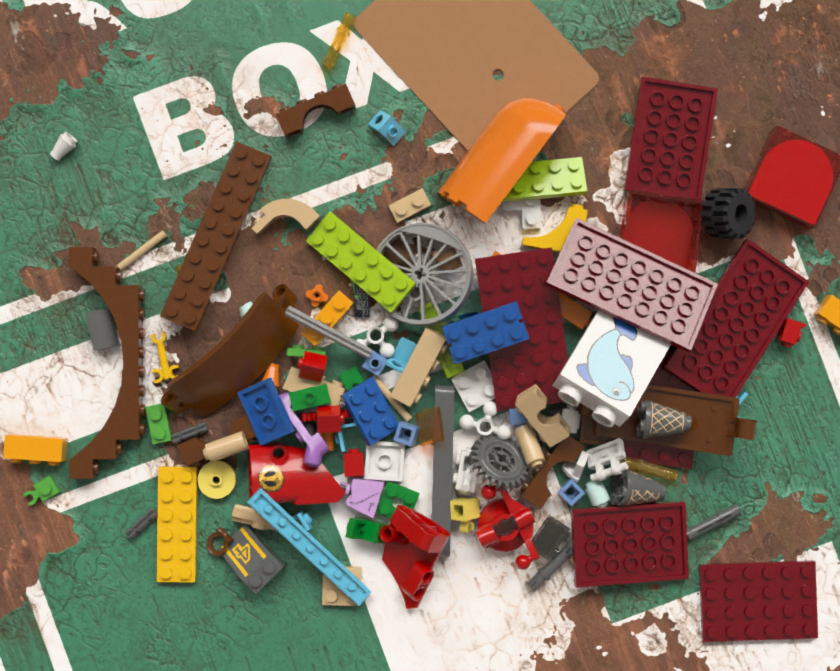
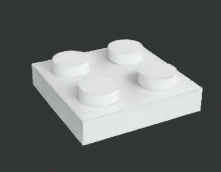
M485 361L451 378L468 412L495 398L492 374Z
M377 441L371 446L366 444L364 479L402 482L405 444L387 441Z

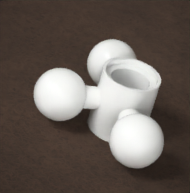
M392 316L387 317L381 328L377 326L371 327L367 332L366 339H357L356 341L367 347L370 343L378 344L380 346V355L384 358H391L395 353V349L390 343L384 342V333L397 330L399 321ZM373 330L381 332V338L378 341H374L370 337Z
M492 401L486 402L483 406L485 418L477 422L474 421L472 416L463 415L459 420V425L462 429L477 428L481 436L495 433L499 439L507 440L512 434L510 427L507 425L494 426L491 418L498 411L496 403ZM482 423H489L491 429L488 432H482L480 430Z

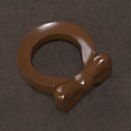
M222 527L217 528V532L211 534L207 541L208 550L216 556L223 555L227 551L229 543L234 541V538L229 536ZM217 536L224 538V546L221 551H216L213 547V540Z

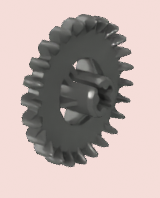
M490 434L488 436H481L471 447L469 456L472 458L470 463H476L472 470L479 469L476 476L483 474L482 482L489 479L488 487L496 483V490L502 485L503 491L508 486L509 490L512 491L514 488L517 489L525 483L530 468L527 467L521 449L517 447L516 442L512 443L510 438L501 440L496 434L493 436Z

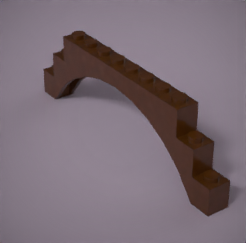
M69 247V267L91 283L104 299L115 319L122 345V380L115 406L103 428L86 447L69 459V479L96 478L97 474L100 473V463L97 462V459L120 458V455L123 453V444L120 443V440L143 439V435L146 434V425L143 424V416L146 414V406L143 404V397L146 395V387L143 385V378L146 375V368L143 366V358L146 356V350L143 347V339L146 336L145 328H143V320L146 317L145 309H143V301H145L146 296L145 290H142L140 285H120L123 275L119 267L97 266L100 255L97 252V248Z

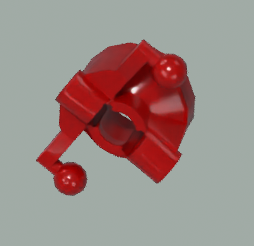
M489 484L482 487L481 496L491 501L484 505L480 512L477 523V537L483 548L491 547L496 551L502 552L516 550L525 543L531 555H519L515 560V565L520 570H526L532 561L540 558L531 540L534 528L533 523L536 521L529 507L525 508L520 502L511 498L507 489L503 491L502 485L496 490V485L488 487ZM500 491L502 497L493 499L496 492ZM513 516L517 527L510 534L496 535L492 526L498 525L502 519H510Z

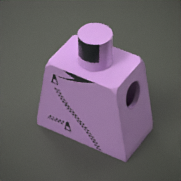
M354 477L351 485L340 482L339 485L346 492L344 495L348 496L346 505L374 518L385 481Z

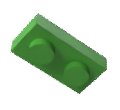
M292 345V348H287V356L303 357L304 351L327 356V352L323 351V347L312 346L311 350L304 349L303 345Z
M162 404L145 407L152 443L172 441L167 408Z

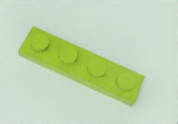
M433 302L426 304L425 319L437 317L438 312ZM444 321L436 325L426 326V328L429 327L444 335L442 327L446 323ZM449 343L444 354L441 353L439 356L447 379L465 372L462 362L454 364L449 349L452 343Z

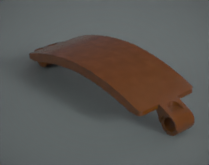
M280 284L274 289L272 293L273 299L267 293H262L235 327L211 351L167 384L169 391L162 396L161 404L175 415L192 408L204 417L237 396V392L244 390L265 371L297 331L298 323L285 316L286 309L289 306H295L297 296L285 284Z
M647 385L632 414L620 427L616 424L613 427H607L597 422L595 434L608 438H620L622 440L731 456L735 437L755 440L757 420L737 418L740 400L736 397ZM649 400L686 413V415L691 416L690 431H685V433L641 439V437H636V428L640 423V418H637V408L640 406L641 401ZM580 403L578 414L592 416L594 411Z

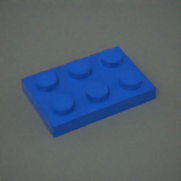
M373 377L366 379L340 395L367 446L373 445L397 429L399 423Z
M272 378L237 392L260 446L295 431Z

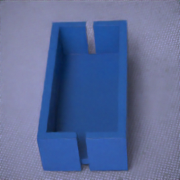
M514 301L444 325L442 329L448 344L452 343L449 349L454 364L528 340L530 337L525 322H519V319L523 317L518 302Z

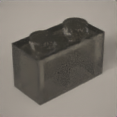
M551 514L547 516L532 538L538 554L548 561L551 557H556L560 550L558 546L570 536V528Z

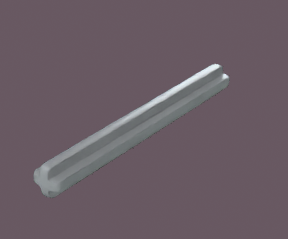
M291 306L286 309V317L366 359L371 356V348Z

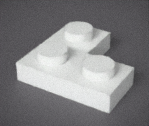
M540 199L502 203V211H521L522 230L542 228Z

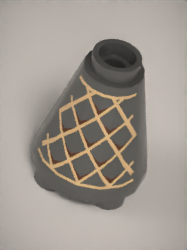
M649 400L641 401L640 406L637 408V418H640V423L636 428V437H641V439L685 433V431H690L691 416L686 415V413Z
M629 469L622 471V474L612 475L609 482L610 487H612L611 504L621 507L663 500L666 494L664 485Z

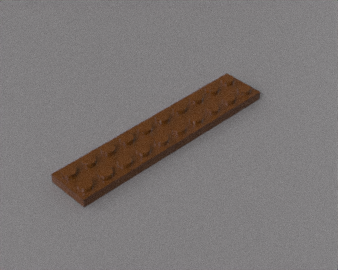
M236 141L160 317L195 332L197 331L270 164L271 155Z

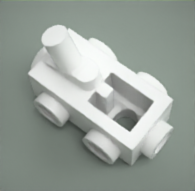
M466 447V450H461V454H457L455 465H459L458 473L453 474L452 484H456L455 489L459 490L458 493L470 495V492H475V488H479L480 477L476 476L478 469L472 470L476 463H466V459L470 457V447Z

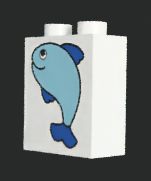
M597 310L552 386L559 390V398L567 404L578 406L581 403L593 410L592 417L598 423L607 427H613L614 424L620 427L632 414L671 344Z

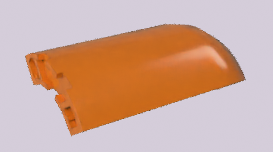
M520 98L508 102L494 115L438 190L437 194L458 207L464 205L467 213L483 224H486L566 116L564 109L556 103L553 106L546 101L534 98Z

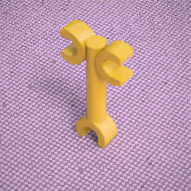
M161 332V340H157L156 335L151 334V340L157 344L161 369H153L151 371L152 373L158 372L160 374L158 380H153L154 383H161L164 379L175 378L173 370L179 368V365H172L169 368L164 345L167 339L165 332Z

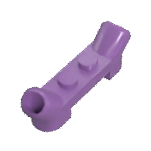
M286 390L279 396L292 426L298 431L295 435L301 443L305 441L307 444L304 463L306 466L317 468L321 466L322 455L330 451L319 433L312 437L293 412L289 392Z

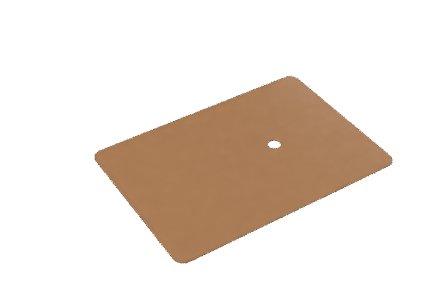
M375 0L354 20L356 31L467 151L494 115L508 102L520 98L541 99L553 106L555 103L560 105L564 109V113H566L595 87L599 81L597 72L530 0ZM500 69L503 71L504 76L501 80L493 78L494 70Z

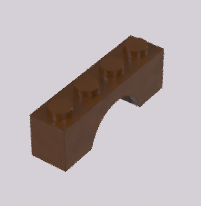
M342 83L336 84L328 92L320 91L314 94L312 99L298 101L296 106L281 108L276 117L285 137L289 138L303 132L307 116L315 109L328 108L337 115H342L356 109L347 85H342Z
M247 415L231 421L229 435L243 431L248 443L257 440ZM199 436L178 445L186 466L192 464L194 468L204 463L202 460L205 459L203 449L207 442L203 441Z
M569 436L555 444L551 451L548 449L544 454L545 462L543 466L534 469L531 473L533 476L529 482L525 481L521 486V497L538 509H541L551 496L547 487L549 470L559 462L568 461L574 463L585 447Z

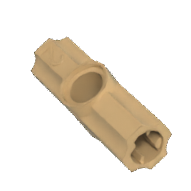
M235 504L232 521L249 524L253 528L261 530L271 529L277 531L252 507Z

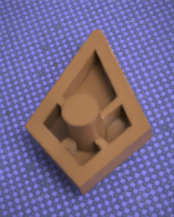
M455 248L445 249L435 263L438 264L456 255ZM439 250L431 251L429 257L432 259ZM457 258L439 268L442 271L455 270L463 265L460 258Z

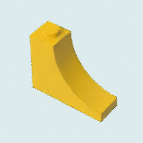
M572 204V207L569 206L562 222L556 229L539 237H523L521 246L534 249L552 247V252L560 253L575 219L578 218L586 222L588 210L583 209L584 206Z

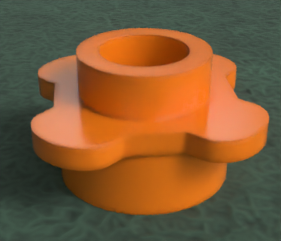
M317 284L314 289L306 291V297L310 298L313 307H318L319 303L328 300V295L324 293L323 286Z

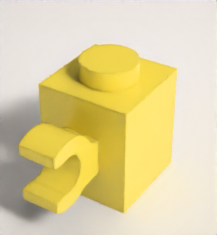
M461 497L450 501L451 520L460 521V532L468 533V531H474L472 520L480 517L479 498Z

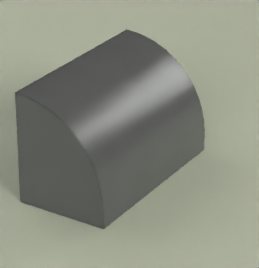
M109 309L85 313L94 351L121 346L115 319Z

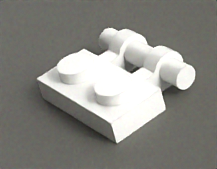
M620 438L586 451L590 453L587 459L588 468L591 470L596 469V473L590 475L593 482L606 480L608 476L622 474V471L628 469L626 462L619 463V460L626 458L624 442ZM611 464L610 468L604 470L605 465Z

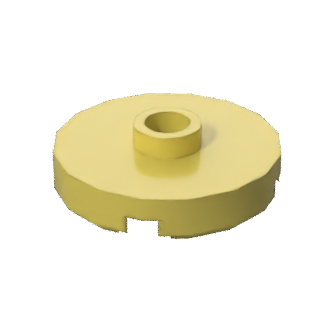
M219 460L205 464L199 471L197 478L198 486L202 493L214 499L229 495L236 485V473L233 467L227 462ZM215 476L219 477V483L214 482Z

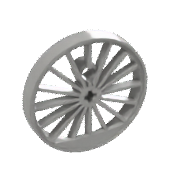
M414 223L396 229L381 242L377 251L383 255L389 247L412 269L397 264L394 265L399 269L411 272L406 275L417 283L414 288L420 289V295L417 298H413L411 292L407 295L410 301L404 317L395 311L393 314L381 305L390 316L407 325L425 327L448 320L462 308L472 289L474 271L471 256L466 246L455 234L434 224ZM406 233L417 235L418 263L404 236ZM400 236L415 266L391 246V243ZM421 236L431 239L423 264ZM435 240L445 243L428 262ZM448 246L460 250L456 255L431 267ZM461 256L464 257L466 269L433 271ZM424 272L426 276L420 279L418 273ZM466 273V281L463 287L433 277L432 275ZM432 279L462 289V294L457 302H454L430 280ZM427 283L432 285L453 304L448 311L443 314L441 313ZM425 287L438 312V316L431 319H425ZM421 301V320L409 319L413 303Z

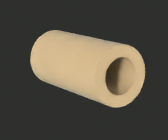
M529 424L518 427L514 433L527 467H532V469L542 467L545 457L534 429Z
M243 431L205 444L203 453L206 460L209 459L211 462L248 450L249 446Z

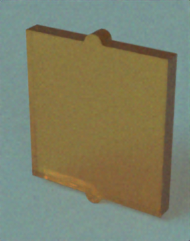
M440 407L425 408V411L416 413L417 426L421 427L419 431L420 446L435 445L436 442L445 440Z

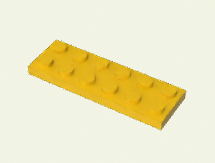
M193 466L158 467L157 582H196L198 466L194 468Z

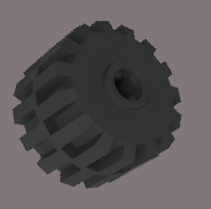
M717 188L710 190V193H707L705 196V201H702L701 206L703 208L700 211V216H702L701 224L705 226L704 231L706 234H709L712 238L722 239L746 237V234L751 232V226H754L755 223L754 216H756V211H754L755 202L751 200L752 195L747 193V190L740 188Z

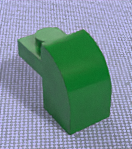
M355 516V518H349L345 537L385 544L380 538V530L383 526L389 524Z

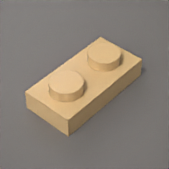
M423 188L389 205V208L396 222L399 223L430 207L431 204Z

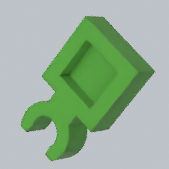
M50 475L33 485L36 489L35 491H27L23 496L32 495L33 501L28 504L33 505L38 502L39 498H41L42 502L61 492L53 476Z

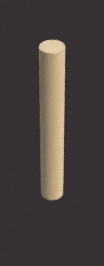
M163 230L117 264L121 271L166 238L167 234Z
M374 374L372 377L375 379L382 394L403 419L408 422L412 416L398 400L390 396V390Z

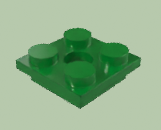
M387 481L375 513L391 519L396 509L392 504V500L396 497L403 500V506L414 510L420 493Z

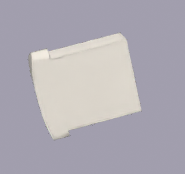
M582 451L578 462L563 463L562 470L575 482H579L590 453Z

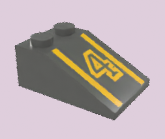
M244 523L231 536L234 538V541L229 543L227 551L222 556L241 580L257 594L286 563L248 524ZM224 544L218 549V551H221L223 549Z

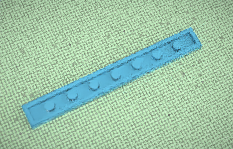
M261 488L247 501L254 510L358 606L372 593Z

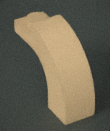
M279 199L266 204L260 209L265 216H259L253 222L254 226L252 229L256 234L260 235L275 220L282 217H290L297 220L308 231L321 217L309 205L301 201Z

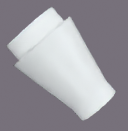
M68 132L60 134L50 155L59 161L76 147L75 144L78 141Z

